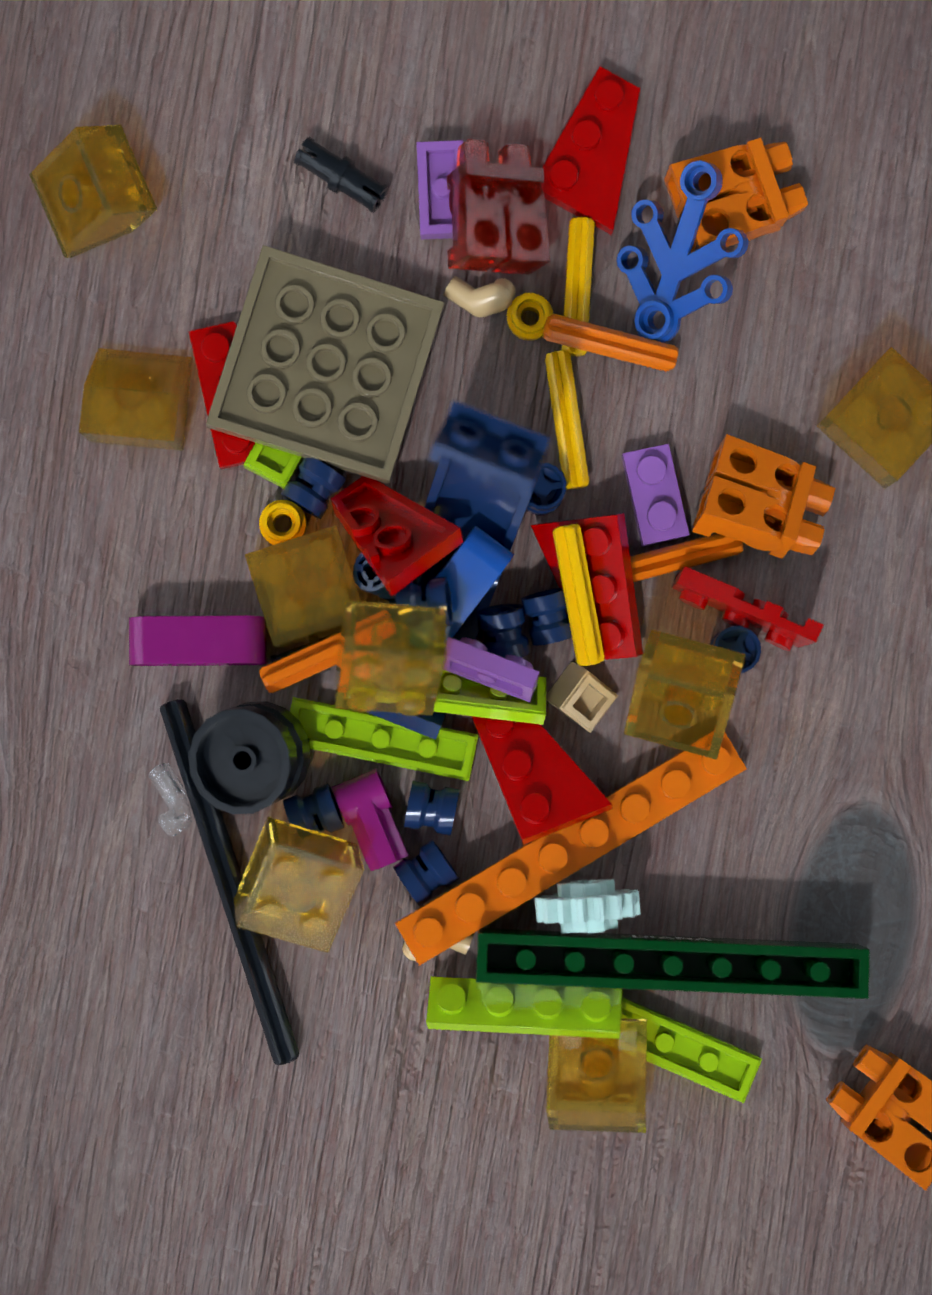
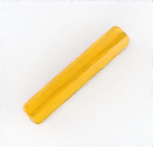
M574 217L570 220L568 233L564 316L589 323L595 222L587 217ZM562 345V351L569 352L571 356H584L587 352Z
M554 351L546 354L545 364L561 471L566 480V489H580L588 486L589 475L571 355L567 351Z
M578 524L560 526L553 530V538L576 662L579 666L595 665L604 661V652L581 527Z

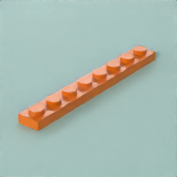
M718 729L606 796L612 803L613 809L525 844L396 921L395 925L420 966L745 771L747 768L724 729Z

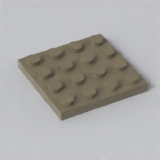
M263 245L206 421L207 428L300 457L318 459L326 465L389 484L445 302Z

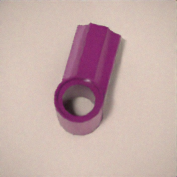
M376 768L332 786L340 811L347 825H352L370 871L385 867L409 856L390 811L393 808L390 798Z

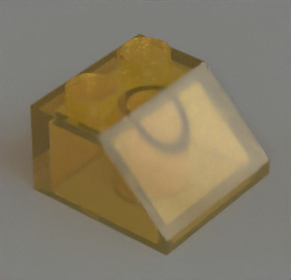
M121 125L75 127L29 174L64 258L75 257L133 232L158 210Z
M98 348L84 384L79 433L90 442L183 451L192 357Z
M621 1018L620 1039L549 1035L546 1102L549 1130L646 1133L647 1019Z

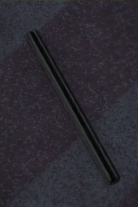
M176 699L161 705L160 712L273 1062L276 1065H284L296 1060L299 1057V1050L220 809L213 807L199 794L190 775L188 753L196 732L186 702L183 699Z

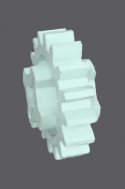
M614 879L575 880L567 883H558V893L535 897L536 921L547 924L559 922L561 933L605 932L608 929L618 928L617 919L641 915L639 891L629 889L615 890Z

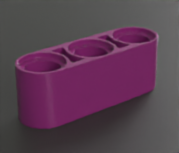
M246 615L129 617V665H266V617Z

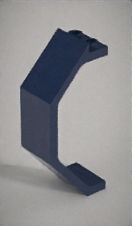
M453 400L448 416L434 441L428 459L439 464L424 507L460 527L463 540L476 525L511 551L539 478L551 438ZM457 548L418 576L417 585H426L431 579H435ZM502 573L454 634L453 639L458 641L461 638L477 639L480 628L478 627L476 613L490 606ZM389 602L385 613L390 616L395 629H397L400 625L396 603ZM397 636L395 639L371 649L368 654L431 663ZM441 653L432 663L441 664ZM354 687L347 703L349 706L435 740L447 714L353 702Z

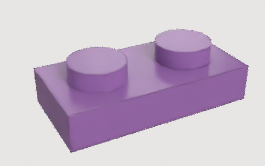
M463 140L417 142L421 240L467 238Z
M669 444L623 453L621 457L641 547L688 537V526Z
M448 637L441 653V669L529 703L531 702L540 672L532 669L533 665L530 662L515 655H506L503 658L489 653L485 645L470 638H461L458 641Z

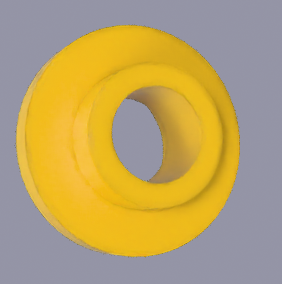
M536 293L521 294L508 307L506 318L508 327L520 339L537 340L543 337L544 324L547 317L553 314L550 303L543 296ZM525 311H534L538 315L539 320L533 325H527L521 320V315Z
M277 500L268 504L259 518V528L262 536L270 544L277 547H289L301 540L306 531L307 522L304 512L297 504L288 500ZM281 516H287L292 520L291 528L287 532H278L275 529L276 520Z

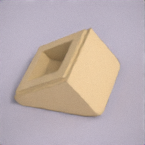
M574 662L567 666L546 694V700L589 733L592 732L618 697L614 691L591 672Z

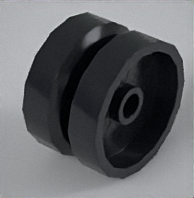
M268 701L246 702L207 718L194 734L188 753L190 775L199 794L213 807L233 815L254 814L292 795L305 780L311 761L309 739L301 722L286 708Z

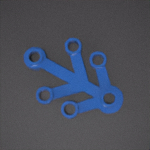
M694 161L688 164L681 173L680 186L687 196V200L672 246L661 225L664 213L659 203L644 199L638 201L632 209V221L637 227L642 229L662 274L657 291H655L645 271L648 266L649 257L643 248L625 246L617 255L618 268L623 273H626L640 304L635 313L634 323L636 331L641 337L664 343L668 342L677 334L681 318L710 303L723 304L732 295L733 286L727 277L710 275L703 280L701 288L675 299L682 280L725 257H741L748 249L747 235L739 229L727 228L719 233L716 240L691 253L707 201L719 194L723 184V177L719 168L712 163ZM708 173L711 177V185L707 190L702 191L699 188V179L703 174ZM650 206L653 209V218L650 222L645 223L642 220V211L645 207ZM735 234L739 244L735 251L729 252L726 248V240L730 235ZM634 251L638 255V264L635 268L631 269L627 264V257ZM718 280L722 284L723 292L721 296L715 299L710 293V287L713 282ZM659 311L665 316V323L660 329L656 328L653 322L655 314Z

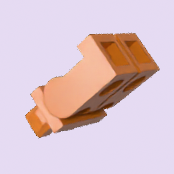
M760 137L748 141L747 144L729 147L670 165L664 178L677 218L682 215L687 196L680 186V177L684 168L691 162L705 161L717 166L722 174V188L715 198L707 201L691 253L716 240L719 233L727 228L743 231L747 235L748 241L764 234L767 235L780 231L788 219L803 212L808 206V200L800 183L779 189L775 175L790 171L793 166L792 155L787 142L764 145ZM708 173L703 174L699 179V188L705 191L711 185V177ZM735 234L727 238L726 247L739 243Z
M726 434L713 455L704 486L705 491L702 494L691 532L710 537L714 532L742 541L752 548L769 551V555L781 559L789 550L813 555L821 545L825 529L822 525L804 520V511L824 516L830 508L836 488L814 478L816 470L814 465L802 462L800 465L786 456Z
M866 1044L856 1056L852 1065L870 1078L869 1082L859 1094L843 1081H840L830 1092L826 1101L842 1117L840 1121L851 1132L926 1191L932 1183V1139L911 1125L910 1121L913 1118L932 1133V1080L892 1052L887 1055Z

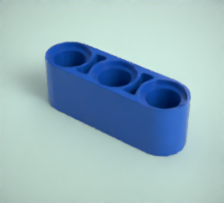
M475 525L435 577H446L448 580L453 609L452 626L436 627L429 623L422 624L418 630L402 631L399 625L396 629L397 637L432 663L444 649L448 637L452 638L509 564L514 554Z

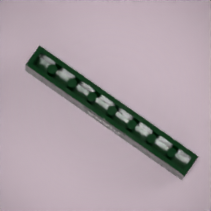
M482 928L477 933L476 983L869 999L870 949L854 943L614 933H561V931Z

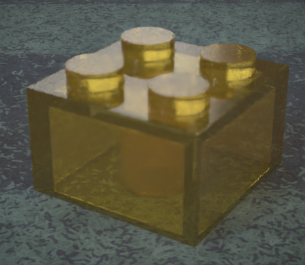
M890 347L816 426L886 489L897 482L932 444V383L894 348Z
M337 525L244 554L274 647L278 649L309 640L310 637L322 636L368 619Z
M346 600L336 661L335 708L351 709L356 712L379 711L401 713L406 716H432L446 658V609Z
M651 629L638 668L624 734L717 760L746 654Z
M267 817L234 897L237 927L329 953L364 871L358 844Z

